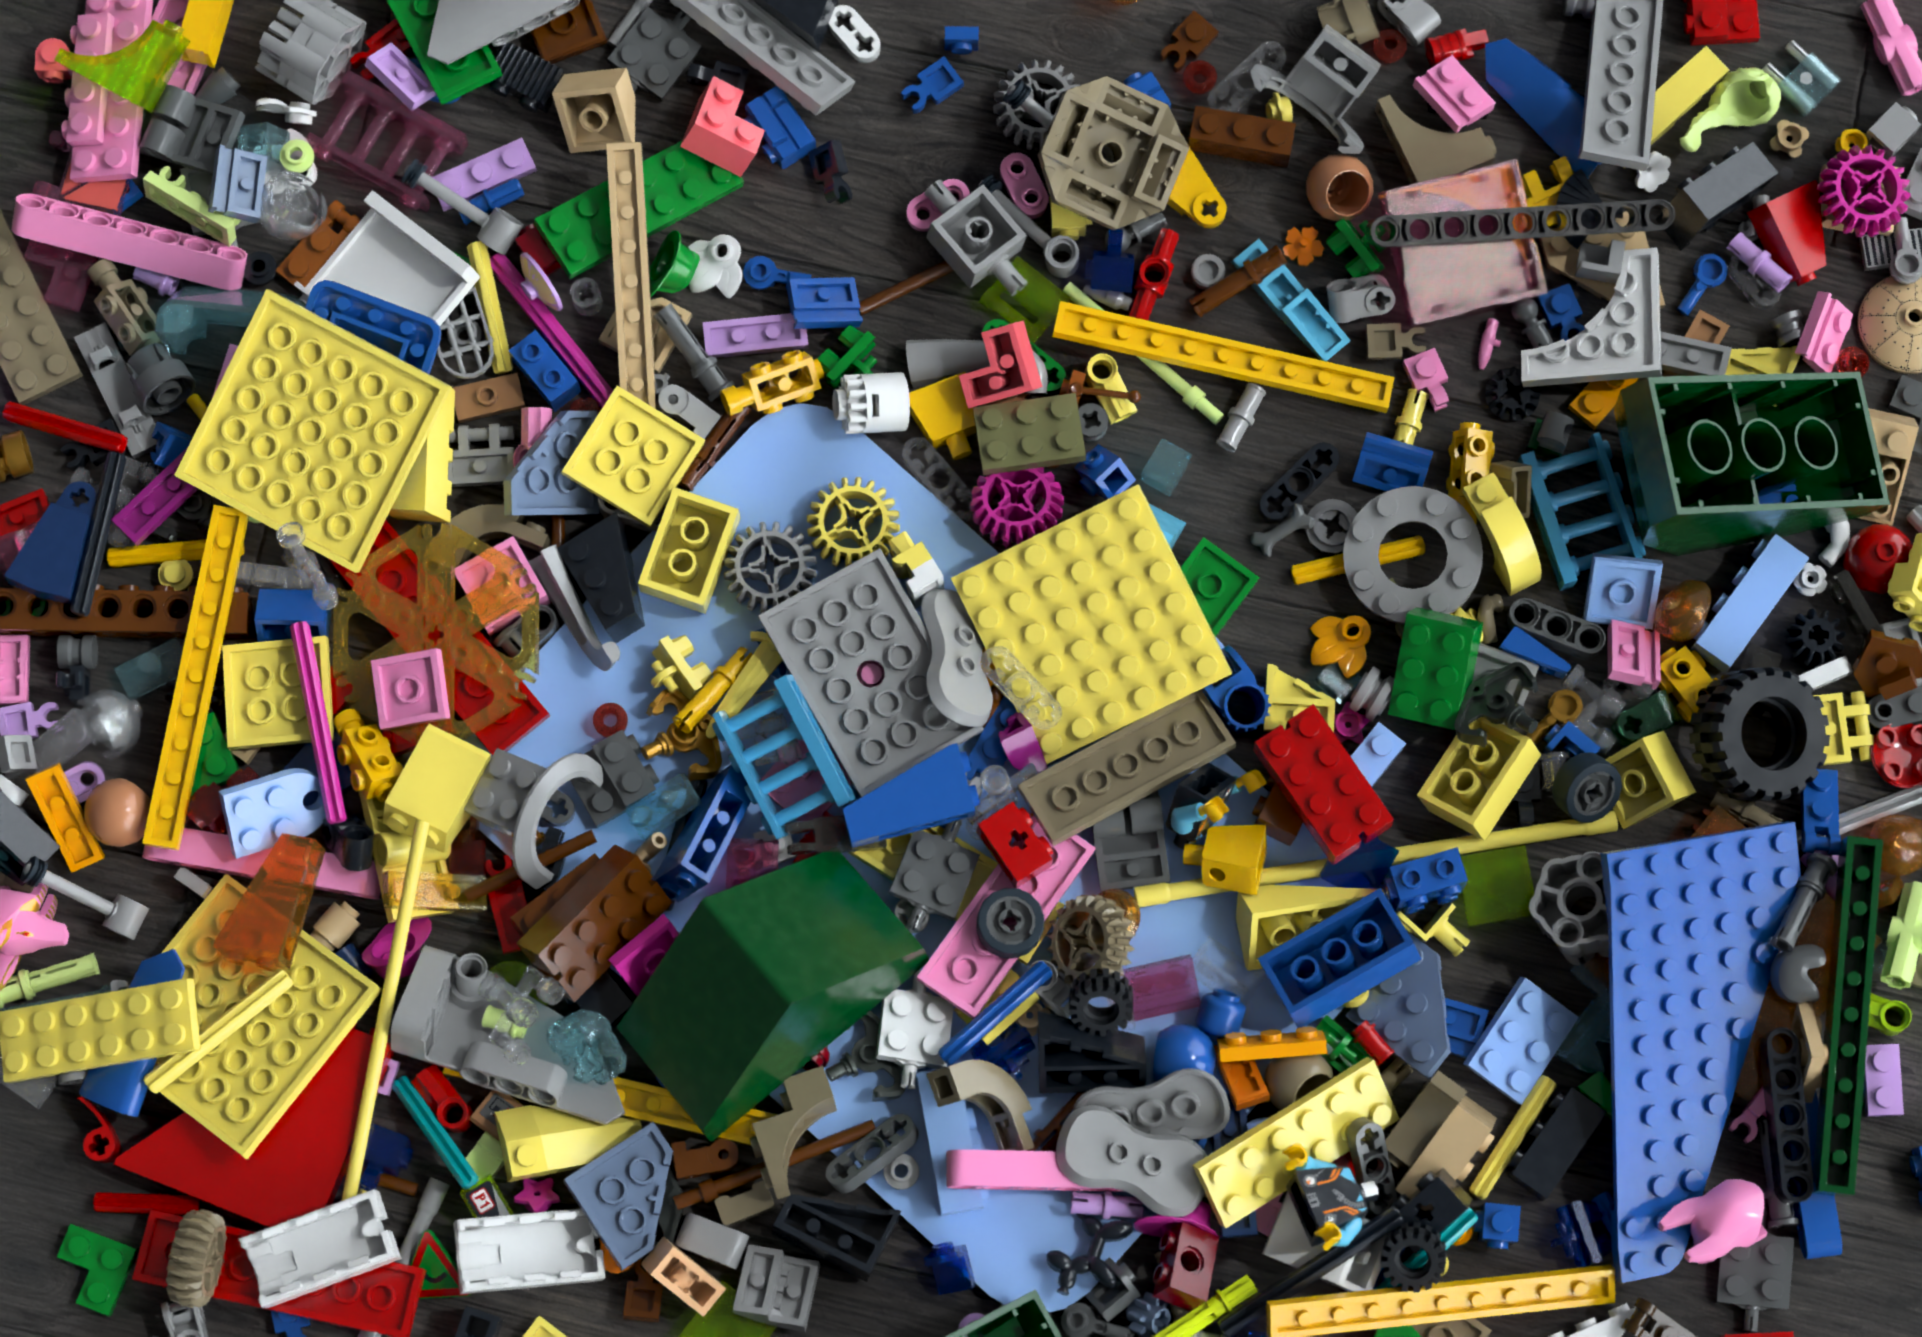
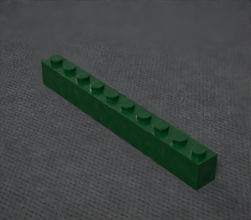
M1847 836L1841 840L1823 1044L1828 1046L1829 1061L1827 1065H1823L1821 1072L1822 1084L1819 1090L1813 1164V1193L1841 1197L1855 1195L1883 840Z

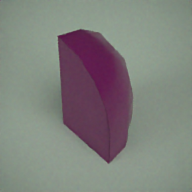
M1016 712L1006 720L1008 727L1003 732L999 731L998 735L1003 749L1014 768L1023 773H1040L1048 769L1033 727L1021 712Z

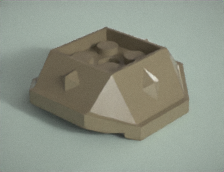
M1105 76L1063 92L1038 152V158L1053 203L1114 231L1165 209L1189 151V146L1184 136L1181 135L1177 122L1167 104ZM1104 146L1109 147L1114 152L1115 158L1113 163L1103 158L1102 149Z

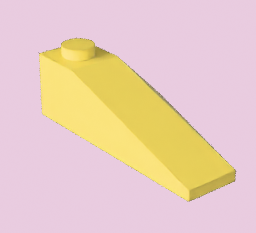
M1265 885L1259 886L1257 895L1238 892L1236 923L1247 971L1263 969L1257 958L1377 889Z
M532 1105L494 1112L508 1182L582 1168L642 1129L641 1121L637 1119L619 1117L604 1125L556 1109Z

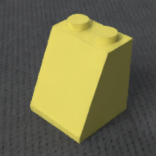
M428 724L385 801L383 823L397 833H404L413 837L416 820L429 822L425 847L434 848L445 853L471 816L464 808L490 762L491 754Z

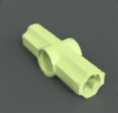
M1913 881L1904 884L1897 915L1892 917L1886 943L1888 949L1880 981L1892 988L1902 989L1911 987L1918 955H1922L1921 882Z

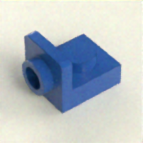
M1570 721L1563 728L1556 724L1543 739L1548 743L1543 750L1547 756L1560 741L1566 745L1564 750L1571 757L1580 753L1596 754L1600 750L1597 744Z

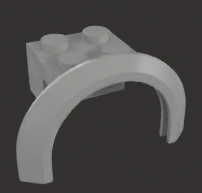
M1326 24L1287 77L1261 64L1253 66L1250 72L1257 90L1261 92L1263 88L1273 89L1302 106L1335 136L1339 143L1337 150L1341 153L1360 154L1364 148L1362 140L1341 117L1376 75L1381 66L1380 63Z
M497 748L464 810L490 828L509 836L514 833L512 857L515 870L524 882L532 888L538 889L551 881L554 876L552 872L540 863L535 843L538 823L547 802L560 786L573 778L582 777L590 784L594 783L597 787H601L603 783L602 766L588 755L572 753L558 759L548 768H544Z

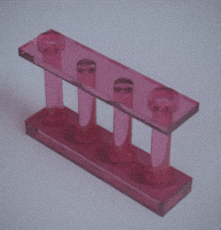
M348 70L341 80L348 98L325 136L321 139L309 132L306 137L313 149L314 155L325 162H329L332 159L400 197L398 200L412 210H417L419 207L428 212L431 205L427 196L422 194L425 189L418 184L412 189L393 177L417 137L421 138L424 134L434 140L433 144L435 147L424 163L428 166L425 173L433 177L447 153L451 154L452 151L460 155L464 153L469 145L466 134L419 108L411 111L394 94ZM366 102L376 108L375 112L377 114L351 155L336 147L335 144L359 105L363 106ZM395 118L405 124L404 128L406 131L380 171L365 163L364 160L388 121L392 122Z

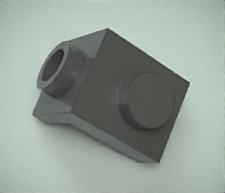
M1110 1257L1104 1262L1113 1270L1116 1286L1109 1288L1100 1283L1085 1295L1091 1305L1107 1322L1131 1304L1135 1298L1140 1296V1293L1132 1284L1137 1280L1132 1271L1124 1262L1118 1266Z

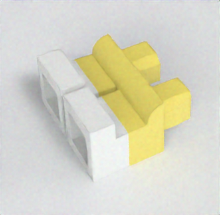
M906 531L888 541V545L891 548L889 553L892 556L893 571L897 578L909 579L906 581L907 593L915 609L922 605L926 592L933 589L945 590L943 574L922 541L914 545Z

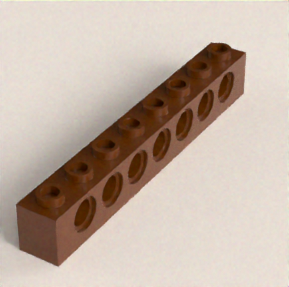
M96 585L90 614L86 617L67 616L69 604L37 597L16 586H13V588H0V604L11 601L14 605L10 614L0 616V635L59 637V635L83 637L84 635H96V637L185 639L196 586L188 587V591H174L172 586L158 585L153 586V591L139 590V587L135 585H119L118 590H104V586ZM234 587L224 639L251 640L252 598L248 592H244L243 588ZM40 601L48 603V611L43 616L36 617L32 615L33 607ZM107 604H118L119 609L115 616L111 618L102 616V610ZM152 604L154 609L149 617H137V610L141 605ZM185 604L189 607L185 617L181 619L172 618L171 613L175 606Z

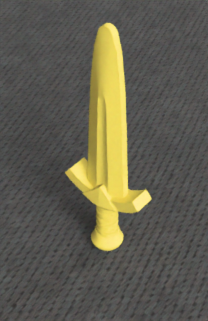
M750 631L751 641L761 643L721 701L716 712L725 710L729 718L740 713L782 662L781 657L765 632ZM713 717L706 730V736L709 739L717 736L712 727V723L715 722Z

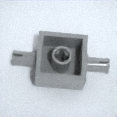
M941 179L935 182L936 186L930 185L924 192V195L943 214L931 223L926 237L969 289L986 276L994 274L1009 292L1010 296L1016 295V290L1020 292L1028 284V281L1022 277L1009 260L1022 250L1027 237L1025 232L984 185H981L959 202L946 188Z

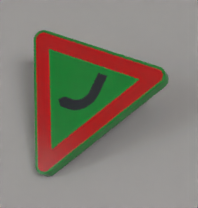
M432 1230L424 1231L410 1265L426 1270L419 1299L470 1296L472 1293L460 1294L458 1268Z

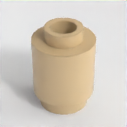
M334 901L312 926L314 931L310 936L332 952L335 948L340 949L361 925L356 920L360 913L346 901L340 906Z

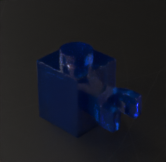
M1109 229L1108 250H1094L1093 259H1086L1084 279L1091 280L1090 289L1132 292L1135 257L1132 253H1121L1123 229L1114 231Z
M371 1123L363 1162L367 1167L359 1182L361 1189L366 1191L376 1190L383 1171L398 1177L401 1168L407 1169L414 1152L410 1148L411 1142L409 1137Z

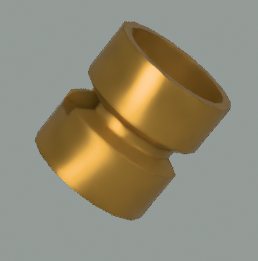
M19 430L2 435L0 441V482L5 481L8 474L17 478L34 473L31 452L23 431Z

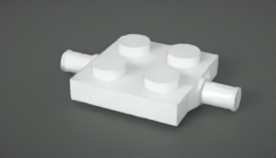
M921 970L914 974L911 990L895 989L882 1000L875 1059L892 1061L903 1067L900 1087L906 1088L908 1086L907 1089H915L917 1069L926 1067L939 1069L947 1066L939 1056L938 1051L950 1040L954 1006L942 997L926 992V986L916 980Z

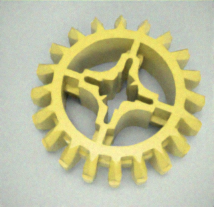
M845 477L841 479L842 488L840 489L833 482L828 484L831 492L830 495L822 490L818 492V498L823 504L811 502L810 508L818 514L807 515V522L815 525L808 528L807 533L808 536L817 537L812 542L814 549L825 546L820 553V557L823 560L834 554L832 565L837 567L841 559H844L845 567L852 564V561H858L881 548L885 557L889 555V550L884 543L888 544V541L894 538L889 533L899 532L900 525L891 522L899 518V511L889 510L895 505L894 499L888 498L882 501L886 495L885 488L882 487L874 493V481L870 480L866 487L863 488L861 487V477L855 478V486H849L848 479ZM847 499L864 500L873 505V507L855 508ZM837 505L841 518L833 525V529L826 532L824 527L826 517L829 511ZM847 513L850 518L855 517V521L857 518L860 519V534L857 529L852 530V526L849 529L846 528L848 526ZM880 515L882 518L881 530L878 536L870 542L866 528L874 522L875 517ZM849 538L854 540L860 548H845L836 544L834 540L840 541Z

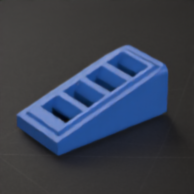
M1514 626L1498 648V650L1539 665V671L1563 679L1571 669L1569 663L1518 626Z

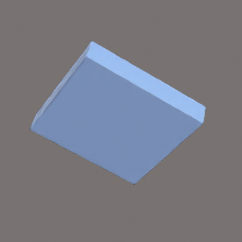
M1593 553L1583 619L1592 623L1608 625L1614 619L1644 626L1645 629H1653L1663 567L1662 560Z

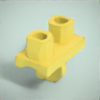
M667 635L659 640V646L652 652L657 661L652 663L651 667L657 675L650 683L654 688L664 685L670 694L678 690L691 700L712 678L713 674L703 662L690 668L685 661V658L694 652L693 645L686 635L672 640Z

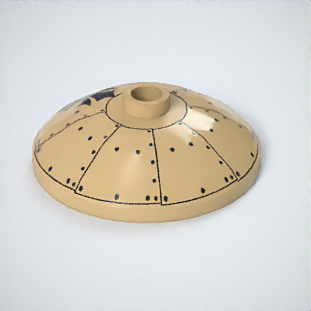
M1892 276L1880 281L1867 293L1858 312V333L1865 350L1878 364L1897 373H1922V276L1912 284H1901ZM1909 313H1916L1919 316V322L1911 321Z

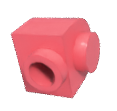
M57 38L46 39L36 49L34 70L38 77L45 82L62 83L63 79H72L68 72L67 63L68 59L73 57V55L62 40Z

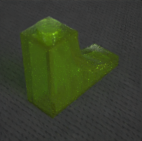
M167 19L163 24L152 20L148 28L138 39L121 50L105 55L86 56L60 48L54 60L73 72L152 113L190 41L181 35L184 29Z

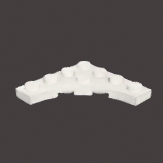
M1657 248L1624 250L1621 273L1614 288L1615 293L1605 309L1602 308L1584 326L1585 329L1567 341L1562 339L1535 349L1521 350V381L1523 387L1662 376L1659 253Z

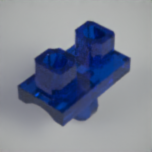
M1014 1022L999 1035L1002 1041L994 1047L987 1046L980 1039L969 1049L973 1060L993 1063L1009 1075L1012 1074L1019 1081L1024 1078L1019 1068L1030 1062L1026 1054L1036 1049V1046L1027 1028H1020Z
M1581 1200L1556 1209L1560 1222L1555 1224L1559 1238L1550 1241L1552 1248L1562 1245L1566 1257L1573 1256L1577 1268L1587 1267L1603 1261L1602 1257L1612 1251V1246L1606 1234L1594 1237L1590 1223L1599 1221L1601 1216L1597 1203H1582Z

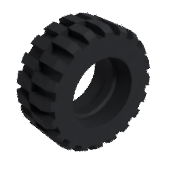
M1776 667L1739 669V671H1731L1722 675L1720 680H1714L1706 688L1709 694L1700 695L1696 706L1699 707L1697 713H1692L1690 724L1694 725V733H1689L1690 744L1695 745L1696 752L1692 753L1695 764H1701L1703 767L1700 770L1701 775L1706 781H1714L1712 786L1719 793H1728L1729 798L1735 800H1782L1789 798L1791 794L1800 793L1806 788L1805 782H1813L1818 776L1819 771L1816 768L1817 766L1824 765L1827 754L1823 753L1824 746H1829L1830 735H1826L1825 726L1829 725L1827 715H1822L1820 708L1824 707L1820 697L1812 696L1813 688L1806 681H1799L1800 678L1797 674L1791 671H1782L1781 668ZM1756 702L1763 705L1770 712L1777 728L1775 751L1770 760L1762 767L1755 764L1747 755L1741 736L1744 717L1750 707Z

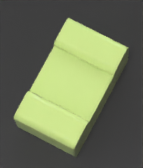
M488 1132L481 1136L475 1147L466 1157V1160L479 1177L478 1182L470 1189L472 1190L486 1181L491 1182L504 1166L500 1142Z

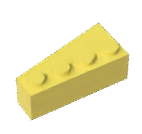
M451 388L388 514L389 516L399 520L450 523L451 511L447 510V496L451 495L452 482L448 480V463L453 462V449L449 447V434L454 432V389Z

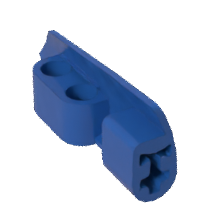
M1507 38L1485 44L1486 81L1560 157L1566 156L1574 172L1582 168L1587 179H1589L1597 165L1602 163L1579 158L1584 97L1571 88L1572 85L1556 72Z
M172 949L142 961L129 988L182 979L185 967L176 950ZM157 1058L89 1069L79 1090V1095L116 1112L138 1117L148 1090L143 1079L144 1076L153 1070Z

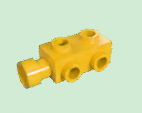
M790 351L783 354L782 359L771 364L770 362H760L751 366L749 372L741 374L744 385L737 388L733 385L720 390V397L729 416L742 412L743 407L749 405L758 412L763 410L764 414H772L783 408V402L794 399L795 402H805L815 396L813 391L821 389L819 379L824 378L823 368L818 359L813 360L812 356L805 351ZM798 369L797 375L789 378V372ZM766 381V386L759 390L757 384Z
M1463 422L1460 423V430L1453 432L1452 443L1449 446L1451 462L1450 475L1446 480L1448 496L1461 504L1476 524L1477 516L1462 491L1463 487L1490 474V464L1494 456L1495 445L1492 441L1493 431L1481 430V425L1478 423ZM1459 444L1464 448L1463 456L1458 452ZM1456 478L1461 481L1460 490L1455 485Z
M1685 645L1678 651L1673 647L1660 656L1661 681L1658 687L1665 695L1669 693L1674 695L1679 702L1676 705L1677 711L1689 723L1692 713H1697L1699 707L1696 706L1698 693L1705 691L1709 694L1706 691L1707 686L1714 680L1719 679H1712L1704 669L1706 664L1703 658L1695 650L1691 652ZM1684 664L1689 672L1687 674H1680L1676 666Z
M346 709L340 712L333 720L339 736L342 737L341 743L337 747L339 763L342 766H349L351 770V784L355 791H362L366 800L377 798L378 801L385 802L403 767L400 762L396 761L391 752L388 739L383 737L377 724L364 726V721L358 710Z

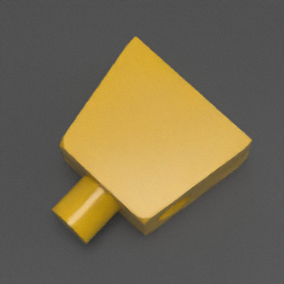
M966 372L909 393L910 414L932 449L947 444L953 460L964 458L972 453L966 437L976 433L973 408L968 409L959 375Z
M1266 825L1212 826L1208 828L1204 845L1185 843L1183 864L1201 866L1202 883L1206 886L1257 895L1267 854Z

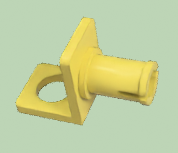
M1453 903L1444 904L1422 930L1401 911H1395L1408 934L1411 933L1422 942H1426L1434 936L1454 957L1464 950L1463 946L1467 947L1470 943L1468 938L1463 936L1448 922V916L1456 908Z

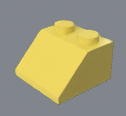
M1664 730L1643 737L1605 759L1621 775L1622 789L1620 797L1613 807V811L1623 829L1645 820L1696 793Z

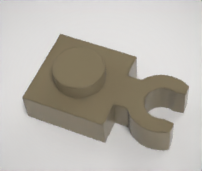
M1401 323L1367 324L1365 326L1367 360L1401 359L1403 357V349L1414 355L1426 351V346H1416L1412 342L1413 336L1425 334V328L1413 327L1407 333H1401Z

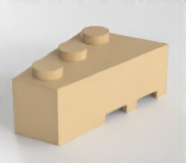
M1465 1095L1404 1174L1395 1190L1400 1194L1405 1193L1409 1197L1418 1190L1415 1184L1426 1173L1432 1171L1435 1175L1442 1168L1454 1180L1458 1179L1463 1182L1474 1167V1164L1470 1162L1471 1158L1477 1150L1483 1154L1494 1140L1495 1136L1490 1132L1497 1118ZM1429 1203L1427 1206L1422 1205L1420 1208L1424 1211L1428 1209L1432 1211L1434 1207Z

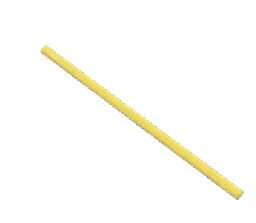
M419 820L415 822L341 1201L354 1197L358 1193L430 825L429 822Z

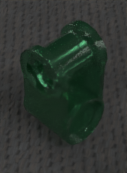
M1662 690L1641 701L1638 705L1624 711L1613 722L1611 734L1616 743L1622 746H1629L1643 737L1673 727L1681 722L1682 719L1666 690ZM1625 724H1634L1636 729L1626 732L1623 726Z

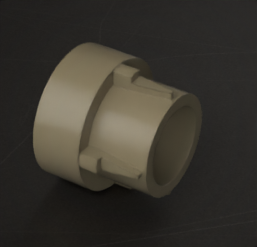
M1333 0L1316 7L1322 27L1324 28L1328 24L1350 42L1358 41L1360 45L1380 37L1368 0Z

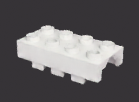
M373 1189L240 1238L241 1247L246 1250L257 1278L260 1306L267 1309L400 1260L401 1256L393 1232L384 1230L382 1220L388 1219L380 1192Z
M581 1209L460 1219L453 1223L460 1294L598 1282L605 1279L603 1250L595 1251L594 1239L599 1238Z

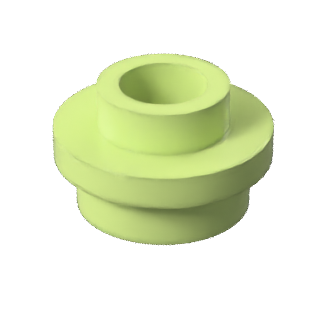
M299 139L291 140L282 147L280 161L287 171L303 173L312 166L314 152L306 141ZM294 151H301L302 157L298 160L291 159V154Z

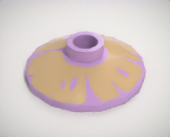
M523 252L520 254L521 268L525 277V281L520 283L527 297L531 301L538 297L548 307L555 311H561L563 309L562 302L547 275L528 253Z

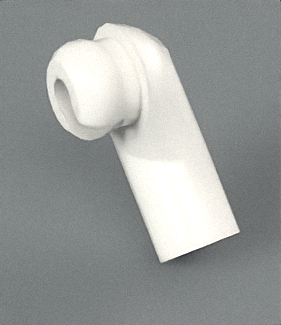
M1848 521L1824 526L1827 532H1830L1831 542L1818 557L1828 567H1832L1847 549L1850 541V524Z

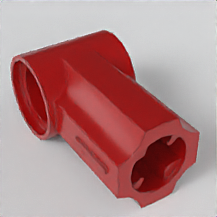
M433 1064L425 1068L411 1081L412 1085L437 1116L439 1122L449 1131L461 1133L468 1130L472 1125V1121L469 1120L473 1114L471 1107L466 1104L437 1065ZM456 1106L462 1107V1119L457 1123H449L447 1120L449 1110Z

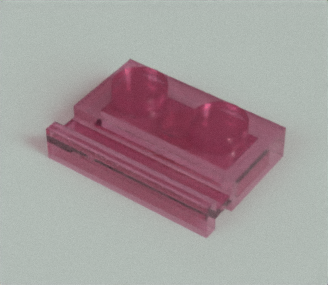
M732 838L727 847L725 890L778 870L779 840L763 841V839Z
M1190 954L1123 969V977L1129 980V985H1132L1133 1021L1199 1007L1201 1000L1193 960Z

